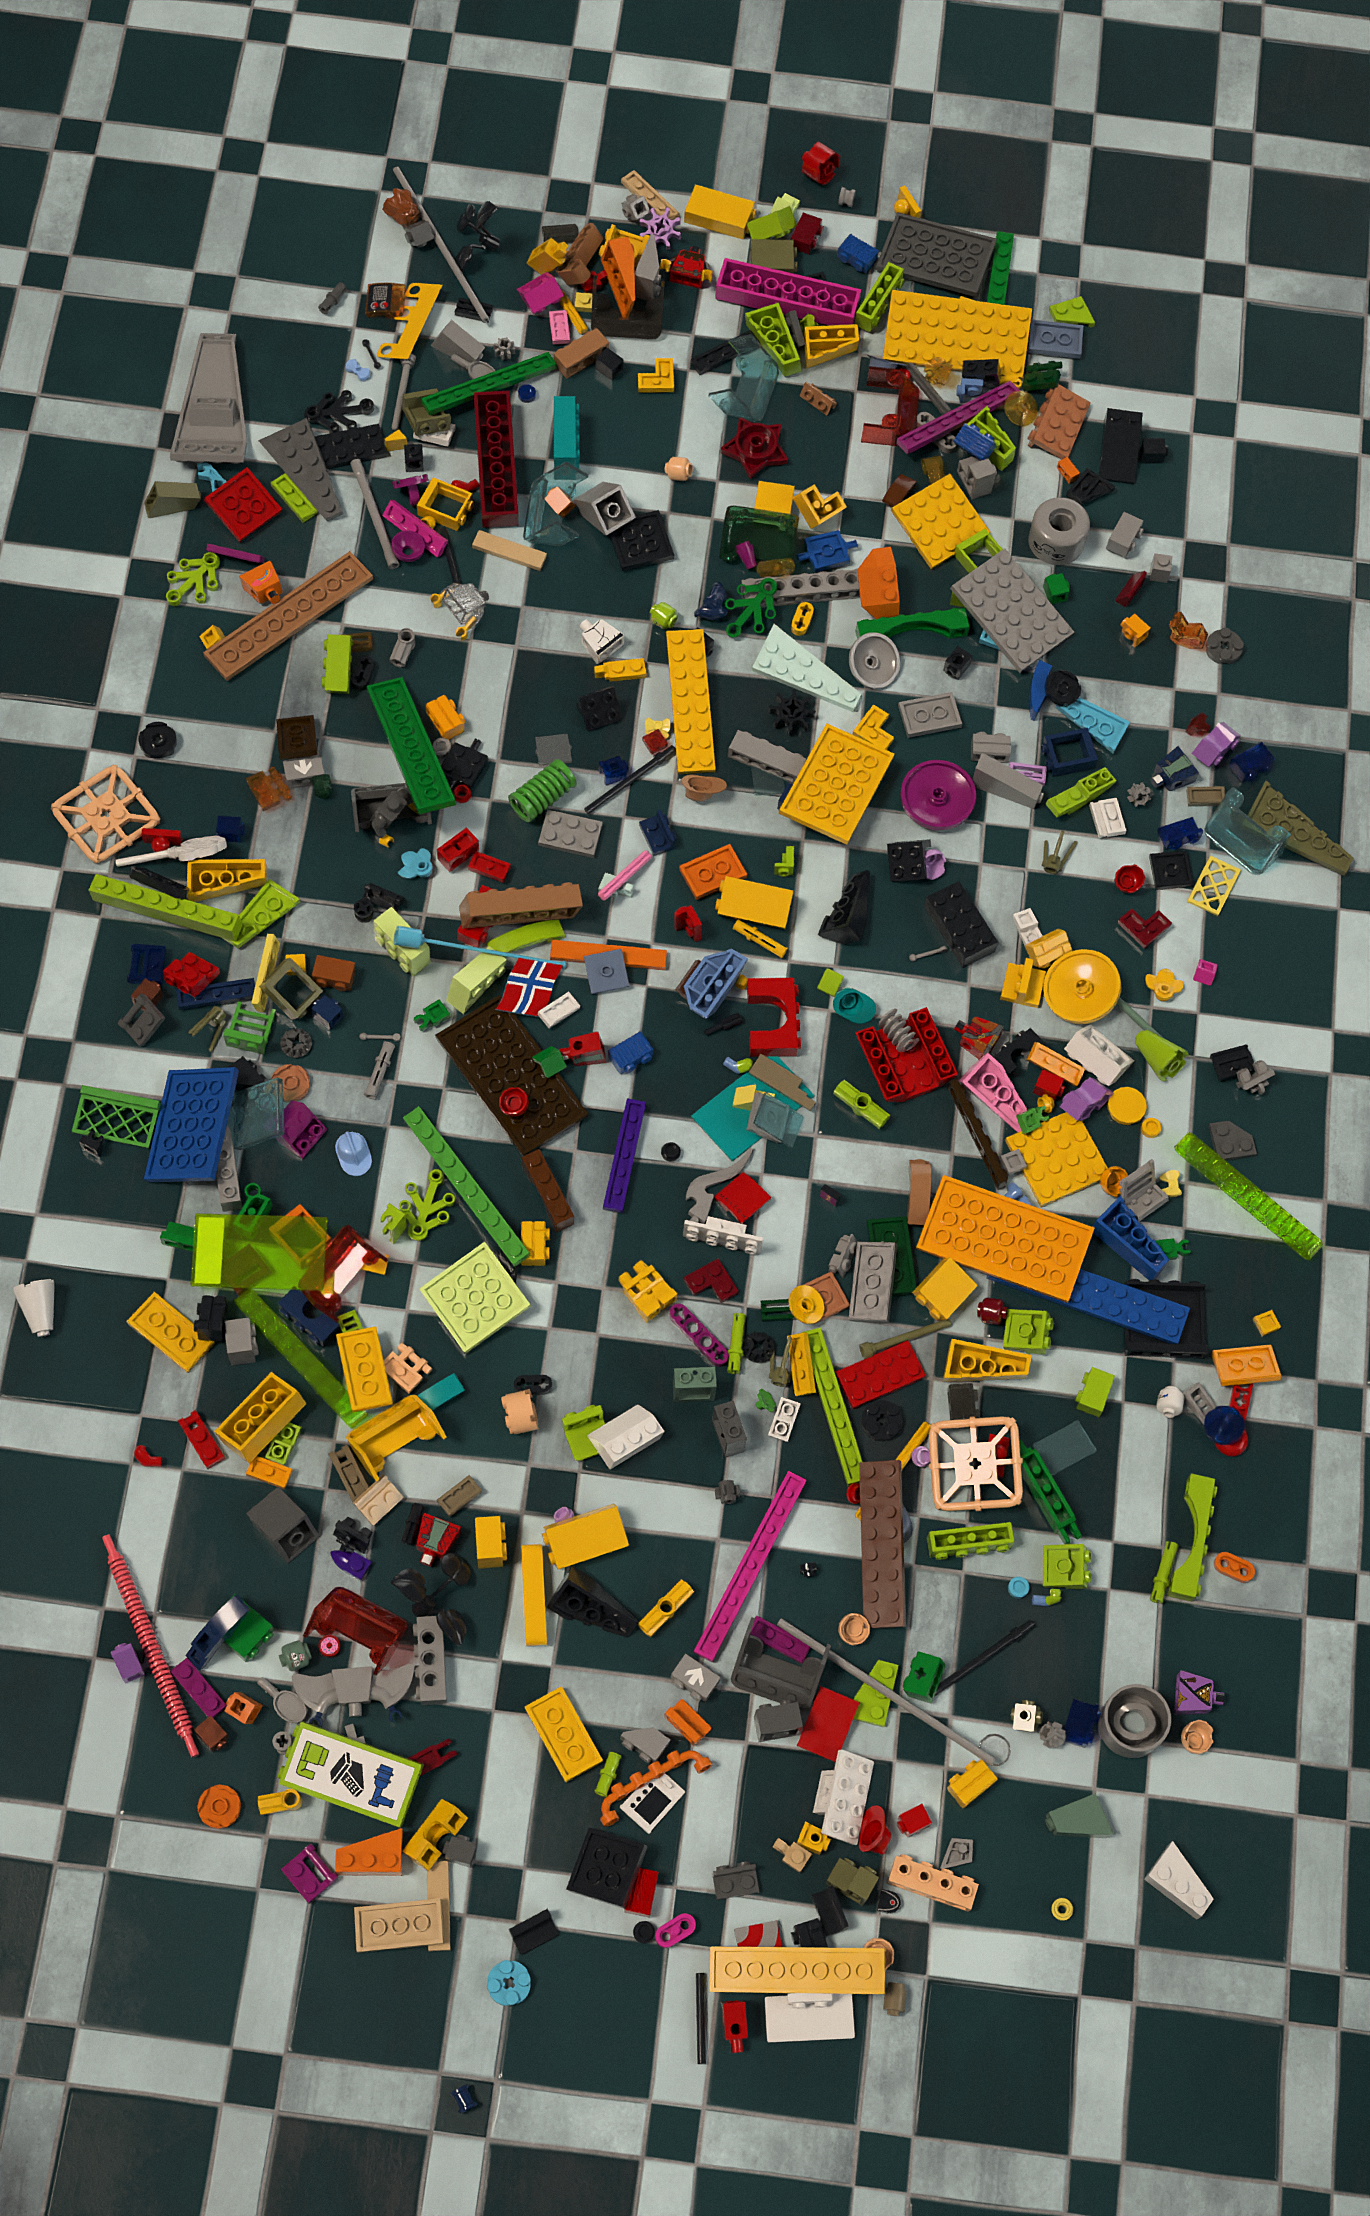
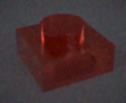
M659 729L642 737V741L651 755L668 747V743Z

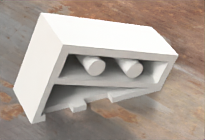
M1173 1841L1166 1847L1144 1878V1880L1196 1920L1202 1917L1213 1901V1897Z

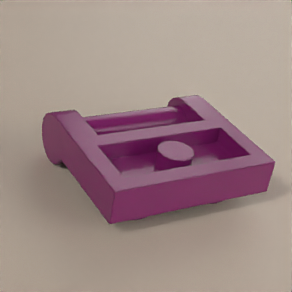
M312 1844L304 1848L300 1854L281 1869L308 1904L339 1878L335 1872H331L315 1852L316 1848ZM307 1857L326 1878L322 1883L319 1882L303 1862Z

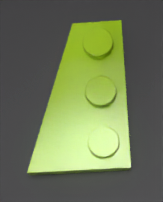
M878 1660L869 1676L893 1691L899 1665ZM863 1683L853 1699L860 1702L853 1720L884 1728L890 1699L866 1683Z

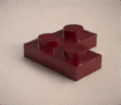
M1130 909L1117 922L1144 949L1172 925V922L1159 910L1145 921L1133 909Z
M719 1259L710 1262L683 1278L693 1296L711 1287L722 1303L739 1292Z

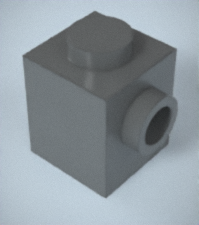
M422 220L405 228L407 242L418 248L427 245V241L434 239L429 221Z
M463 1835L452 1836L451 1840L446 1841L443 1854H446L445 1860L471 1868L477 1844L470 1842V1838Z

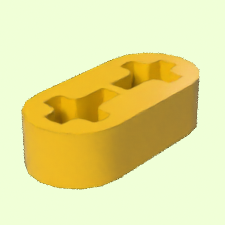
M802 602L798 605L791 625V631L796 636L806 634L813 617L814 608L812 604ZM807 609L808 612H806L805 616H802L803 611ZM803 622L802 627L798 629L797 626L799 625V623Z

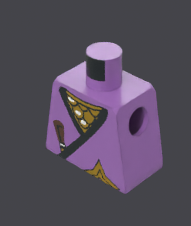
M1180 1671L1177 1674L1175 1715L1207 1714L1211 1711L1212 1704L1223 1705L1224 1693L1213 1691V1680L1185 1671Z

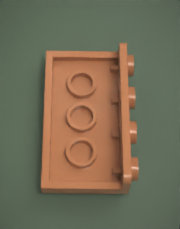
M1058 384V387L1050 388L1045 395L1047 400L1040 407L1039 411L1041 414L1033 424L1035 429L1030 432L1027 439L1029 440V447L1035 444L1060 459H1064L1071 452L1091 402Z

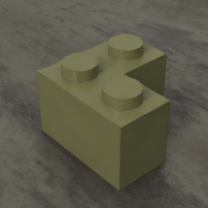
M839 1858L825 1884L828 1886L833 1885L835 1890L863 1906L879 1879L876 1876L877 1872L868 1866L864 1868L860 1866L857 1869L853 1861L844 1858V1860Z

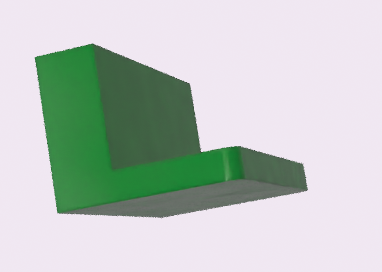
M169 1222L166 1231L162 1230L161 1232L162 1245L197 1253L198 1228Z

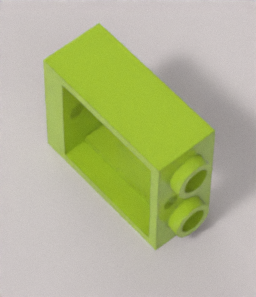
M986 529L956 545L954 556L968 573L978 568L968 557L970 553L982 546L992 556L1003 550Z

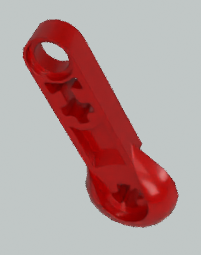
M1249 1383L1248 1388L1233 1385L1226 1419L1214 1435L1217 1449L1227 1456L1241 1455L1248 1446L1245 1421L1253 1383ZM1241 1393L1243 1394L1241 1402L1244 1404L1237 1406L1238 1403L1236 1401ZM1230 1435L1234 1437L1233 1440L1236 1439L1233 1444L1228 1443L1229 1440H1226Z

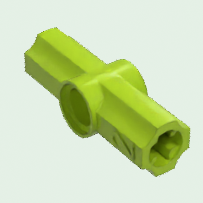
M845 1080L841 1081L833 1092L834 1095L850 1106L856 1115L863 1116L878 1129L883 1127L890 1118V1114L871 1101L868 1094L861 1093ZM863 1102L866 1106L861 1107L857 1103Z

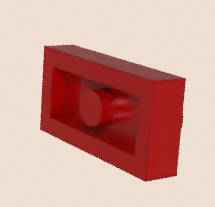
M475 851L468 866V870L504 883L511 868L510 863Z

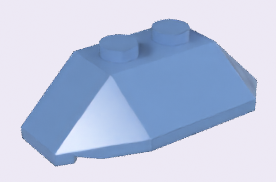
M733 949L705 956L683 987L690 1010L705 1019L715 1013L735 985L748 958Z

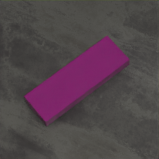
M207 543L206 550L209 552L260 564L264 562L265 557Z
M757 1615L755 1616L750 1635L758 1637L764 1645L802 1664L811 1647L780 1627Z

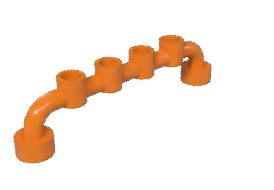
M676 1750L667 1755L668 1761L662 1765L659 1761L649 1765L648 1769L650 1772L643 1776L641 1772L631 1775L629 1777L631 1781L625 1786L621 1782L611 1787L612 1793L602 1802L601 1811L603 1816L600 1818L604 1827H608L619 1820L616 1811H610V1805L616 1800H621L630 1792L644 1787L651 1780L660 1778L665 1772L679 1767L688 1759L696 1761L694 1768L698 1774L703 1773L712 1767L713 1764L710 1759L703 1757L696 1751L688 1750L679 1754Z

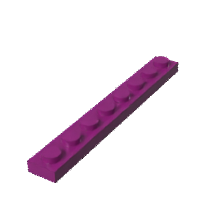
M1008 381L897 438V444L906 454H909L962 427L965 423H969L986 406H988L989 412L1020 397L1021 391L1011 381Z

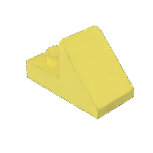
M756 1085L736 1088L732 1107L751 1111L755 1093L760 1092L773 1099L775 1094L757 1091Z

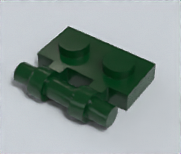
M1048 361V363L1044 364L1038 362L1027 366L1029 374H1025L1022 384L1023 390L1031 391L1058 387L1061 374L1056 369H1062V362Z

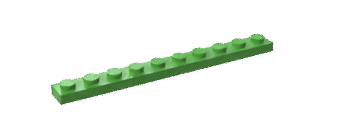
M418 1106L404 1116V1121L512 1265L515 1267L531 1256L421 1108Z

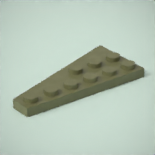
M1265 781L1242 828L1345 876L1353 857L1339 844L1332 842L1323 830L1320 831L1315 827L1313 821L1295 805L1288 803L1279 791L1276 792L1270 787L1271 784Z

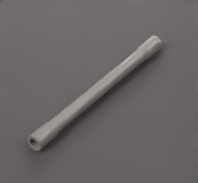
M354 459L350 464L375 526L389 569H395L399 566V562L392 552L391 543L366 479L363 465L360 459Z

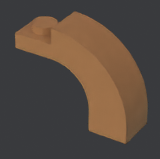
M922 1159L909 1160L908 1224L925 1225L930 1208L931 1164H929V1161Z

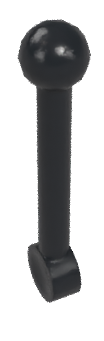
M364 339L362 345L367 348L374 362V368L379 369L381 364L377 362L369 346V340Z

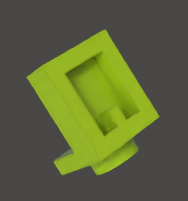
M786 846V853H782V863H775L774 874L782 877L793 875L794 846Z

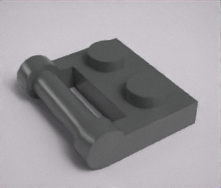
M139 994L136 998V1003L125 1017H121L118 1024L128 1032L139 1046H144L165 1020V1017L146 995ZM142 1006H144L145 1011L141 1014V1016L133 1025L131 1023L132 1019L139 1012Z

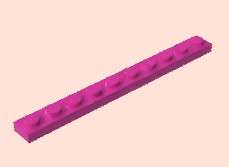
M790 1471L787 1472L693 1653L713 1662L807 1481L806 1479Z

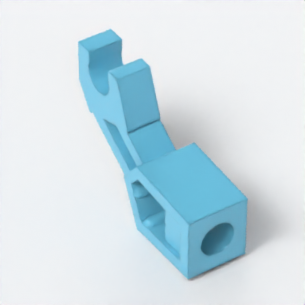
M197 463L198 471L204 470V472H198L199 479L210 481L212 492L217 489L216 487H220L227 482L211 464Z

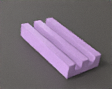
M1009 762L1010 768L1026 770L1018 772L1043 786L1045 785L1046 766ZM1030 771L1042 772V774L1031 773Z

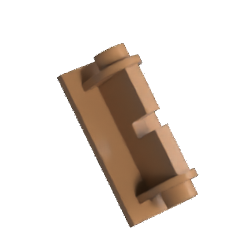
M804 383L800 397L828 416L830 409H834L837 405L835 399L823 394L813 383Z

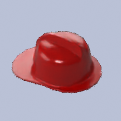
M875 1805L870 1807L863 1815L859 1849L862 1852L871 1851L884 1855L891 1840V1832L885 1825L884 1810L882 1807Z

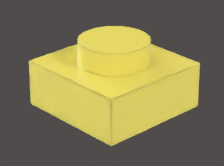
M576 292L575 309L579 312L592 313L594 294Z

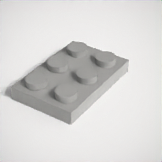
M953 692L902 701L898 704L907 738L961 728L962 726Z
M547 810L538 846L594 858L603 822Z

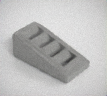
M1200 1382L1191 1385L1182 1392L1184 1402L1205 1427H1208L1222 1416ZM1196 1392L1197 1395L1192 1398L1191 1394ZM1201 1398L1202 1402L1197 1405L1196 1401ZM1203 1406H1208L1204 1411L1200 1410ZM1212 1411L1213 1414L1206 1418L1205 1415Z

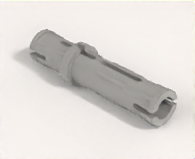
M386 1041L383 1042L380 1054L375 1059L376 1064L364 1093L365 1097L373 1100L376 1099L385 1071L391 1064L390 1058L395 1048L394 1044ZM384 1055H386V1057H385V1059H384V1062H383V1065H382V1067H380L381 1064H382ZM377 1074H379V1075H378V1078H377V1081H376V1083H375V1086H373V1085H374V1082H375V1079H376V1077H377Z

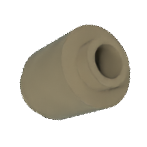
M889 1982L888 1987L885 1988L883 2010L887 2011V2015L900 2016V2013H905L907 1991L904 1984Z

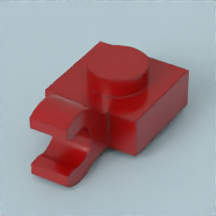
M605 270L598 274L592 271L590 272V278L580 285L585 293H592L602 288V284L609 282Z

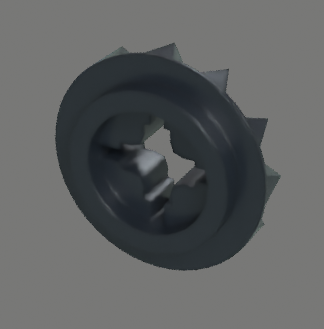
M754 1331L751 1334H747L743 1340L742 1350L748 1360L760 1363L772 1356L774 1343L771 1336L765 1334L764 1331ZM754 1342L757 1344L763 1343V1351L758 1348L755 1350Z

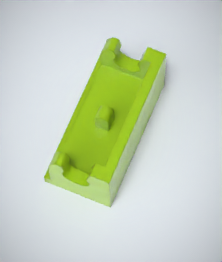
M389 1203L386 1211L381 1216V1222H384L386 1218L388 1220L382 1232L385 1235L389 1230V1241L395 1244L407 1229L406 1215Z

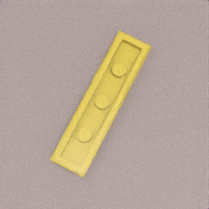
M267 934L251 1002L257 1012L265 1011L268 996L259 986L274 971L280 942L274 934Z

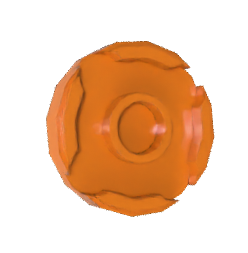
M215 1785L202 1793L197 1808L204 1824L210 1828L222 1829L235 1823L240 1815L241 1803L235 1790L229 1786Z

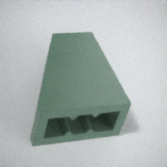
M1096 1793L1050 1811L1046 1815L1047 1819H1045L1047 1828L1050 1832L1053 1831L1055 1836L1108 1838L1113 1834Z

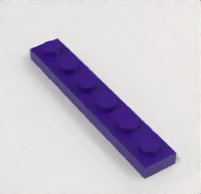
M628 1098L626 1100L604 1199V1210L623 1212L646 1102Z

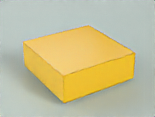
M305 954L286 955V959L291 958L306 973ZM291 969L286 973L287 975H296Z
M1273 1310L1253 1318L1261 1336L1281 1328Z

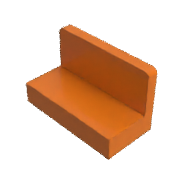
M683 1699L673 1708L670 1707L664 1714V1717L694 1747L711 1730V1726Z

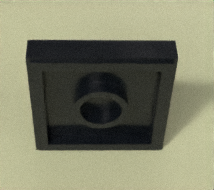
M1187 850L1151 853L1149 855L1155 890L1193 887L1194 883Z

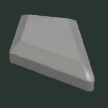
M951 1838L940 1869L971 1863L973 1840Z

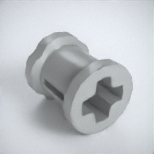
M283 1731L276 1733L272 1740L275 1750L282 1755L286 1754L288 1746L293 1745L291 1736ZM282 1739H285L288 1743L284 1744V1747H280L279 1743L282 1742Z

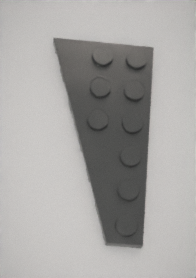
M307 418L258 440L326 521L343 515L319 446Z

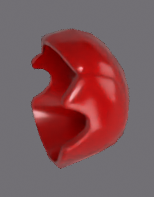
M1135 864L1122 866L1117 870L1114 878L1116 887L1127 894L1137 892L1145 881L1143 870Z
M518 1087L508 1088L503 1091L499 1098L500 1109L510 1117H518L524 1114L529 1105L527 1094Z

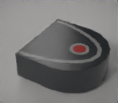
M881 1889L877 1912L895 1913L901 1905L900 1897L893 1891Z

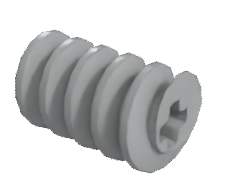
M894 1008L881 1018L878 1025L883 1029L888 1039L892 1041L893 1046H897V1051L905 1052L913 1048L918 1043L919 1038L912 1039L915 1036V1032L908 1034L911 1027H903L906 1024V1020L899 1022L902 1015L898 1014L895 1016L898 1010Z

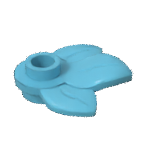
M421 848L418 853L408 851L401 855L402 862L405 865L398 871L401 877L412 879L416 876L426 878L431 875L433 865L430 862L431 854L427 849Z

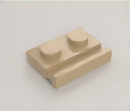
M382 1475L353 1504L367 1521L374 1526L404 1497L387 1477Z

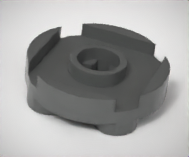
M1224 627L1210 634L1206 642V653L1215 663L1232 664L1240 658L1244 643L1235 632ZM1222 644L1227 645V646H1228V649H1226V648L1222 649V648H1221V645H1222Z

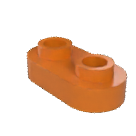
M1221 1552L1214 1559V1567L1219 1573L1241 1583L1249 1582L1255 1575V1568L1250 1562L1231 1553ZM1221 1561H1225L1227 1567H1223ZM1240 1570H1245L1246 1576L1241 1575Z

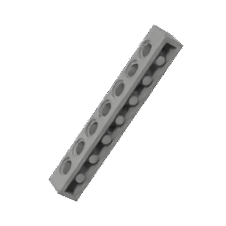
M857 569L765 577L775 580L777 589H781L773 594L774 606L860 598ZM748 578L742 580L741 584L757 585L765 578ZM766 584L765 590L769 591L771 589L770 584ZM741 586V593H744L745 588ZM747 592L745 595H742V599L755 598L759 592ZM765 597L760 602L761 607H766Z

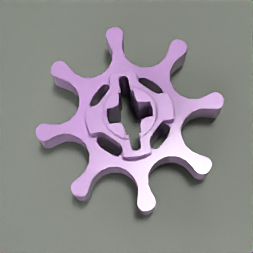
M668 207L661 216L655 213L654 208H651L650 212L653 218L649 221L643 218L640 219V225L648 228L646 232L640 233V236L644 237L645 234L649 236L654 234L656 244L663 242L666 245V249L670 250L669 238L681 239V233L673 230L674 226L681 224V220L679 217L675 220L668 219L670 215Z

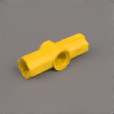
M681 1579L664 1597L659 1599L657 1605L638 1623L640 1629L651 1638L692 1596L694 1591L691 1586ZM663 1604H668L672 1610L666 1613L660 1607Z

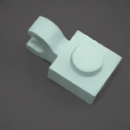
M605 873L598 890H602L616 876ZM624 883L611 896L617 898L618 893L631 897L634 891L633 885Z

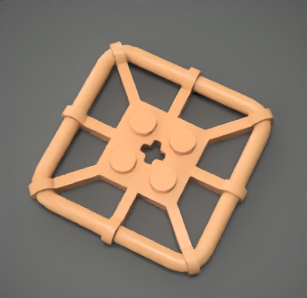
M114 764L87 781H81L79 786L51 804L54 816L68 832V837L75 841L87 858L97 864L124 847L131 846L133 841L142 836V828L153 829L157 824H160L161 819L157 811L143 795L141 788H137L124 770ZM111 774L108 791L96 798L89 788ZM117 775L132 792L120 801L114 794ZM82 792L91 800L90 803L82 808L63 806ZM137 799L150 816L130 814L125 807ZM105 811L109 812V817H101V815ZM62 813L82 815L86 823L74 829ZM130 821L147 823L129 836L121 829L122 826ZM90 829H93L98 835L94 853L80 837ZM116 832L122 840L101 853L104 838Z
M974 1416L970 1417V1419L945 1420L930 1425L929 1447L931 1464H929V1470H931L933 1501L937 1510L982 1511V1509L1007 1508L1017 1504L1020 1505L1023 1495L1021 1472L1023 1458L1020 1457L1017 1420L1013 1417L975 1418ZM1005 1425L991 1442H977L978 1426ZM970 1427L971 1443L957 1444L941 1429ZM1010 1430L1012 1459L997 1460L996 1445ZM937 1434L954 1448L955 1462L939 1463ZM974 1458L981 1462L977 1470L970 1466ZM998 1465H1013L1014 1494L998 1480ZM955 1468L956 1482L941 1498L939 1469ZM995 1484L1011 1499L981 1501L980 1485ZM974 1485L975 1501L946 1503L960 1486Z

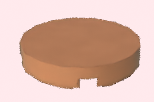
M286 1064L279 1067L273 1073L271 1089L273 1094L281 1101L289 1103L291 1100L299 1101L307 1095L310 1089V1078L302 1067Z

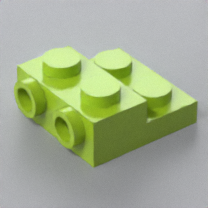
M1008 1309L1003 1348L1005 1350H1021L1027 1354H1046V1349H1050L1051 1338L1048 1337L1049 1330L1053 1329V1318H1051L1047 1311Z
M1084 1544L1043 1545V1587L1087 1589V1583H1091V1571L1087 1570V1563H1091V1551L1087 1550Z

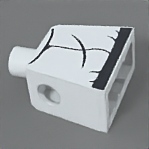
M586 619L580 624V628L584 631L581 642L596 664H600L624 645V634L602 619L594 624Z

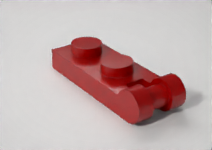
M194 1410L190 1413V1416L185 1419L182 1417L177 1421L203 1464L209 1469L224 1460L225 1457L199 1414ZM195 1422L197 1427L190 1430L189 1425Z

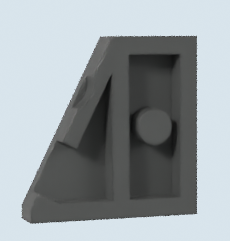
M796 310L790 311L784 318L796 349H800L805 346L804 337Z

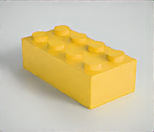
M271 1372L214 1432L225 1446L250 1464L306 1405V1402L296 1389Z

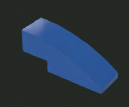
M1039 660L1035 668L1029 691L1030 718L1035 721L1047 698L1044 686L1053 667Z

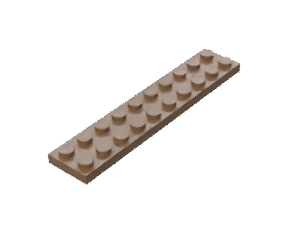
M349 551L281 598L278 603L271 605L203 652L204 657L228 681L372 581L373 575Z

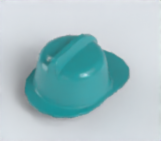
M844 988L836 992L833 1008L840 1016L858 1024L866 1023L874 1017L876 1005L869 996L854 988Z

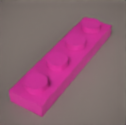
M390 500L382 516L402 531L418 533L425 542V548L436 557H440L448 540L395 500Z

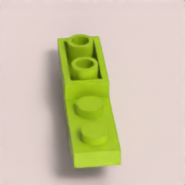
M1104 767L1079 780L1075 786L1048 799L1046 805L1057 818L1065 813L1069 815L1101 795L1115 784L1117 780Z

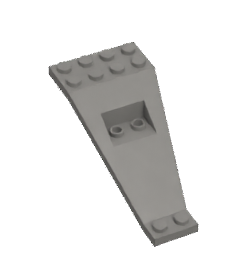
M200 333L170 452L171 461H194L196 463L210 461L213 463L230 462L232 464L244 462L247 438L235 350L236 334Z

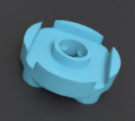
M504 1960L495 1965L487 1978L489 1994L496 2003L502 2006H513L521 2003L530 1991V1976L527 1969L516 1961ZM505 1978H513L515 1986L505 1989L503 1980Z

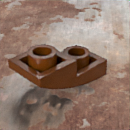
M900 474L884 495L882 502L890 507L896 506L906 500L907 495L915 488L917 481Z

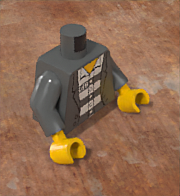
M403 788L397 792L393 790L370 818L372 827L378 837H380L379 843L389 848V841L393 843L394 838L386 834V829L408 804L410 809L418 813L410 793Z

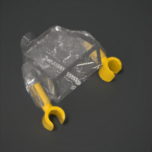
M452 583L443 589L441 594H432L430 600L434 608L441 607L443 601L461 625L465 624L464 627L456 629V636L460 632H464L461 636L463 641L468 636L467 631L469 629L472 630L482 618L485 612L486 601L489 600V594L485 590L479 592L473 584Z

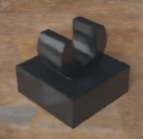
M91 1131L88 1137L83 1135L79 1141L81 1148L100 1157L103 1152L101 1145L104 1142V1137L101 1135L98 1140H93L95 1136L94 1131Z

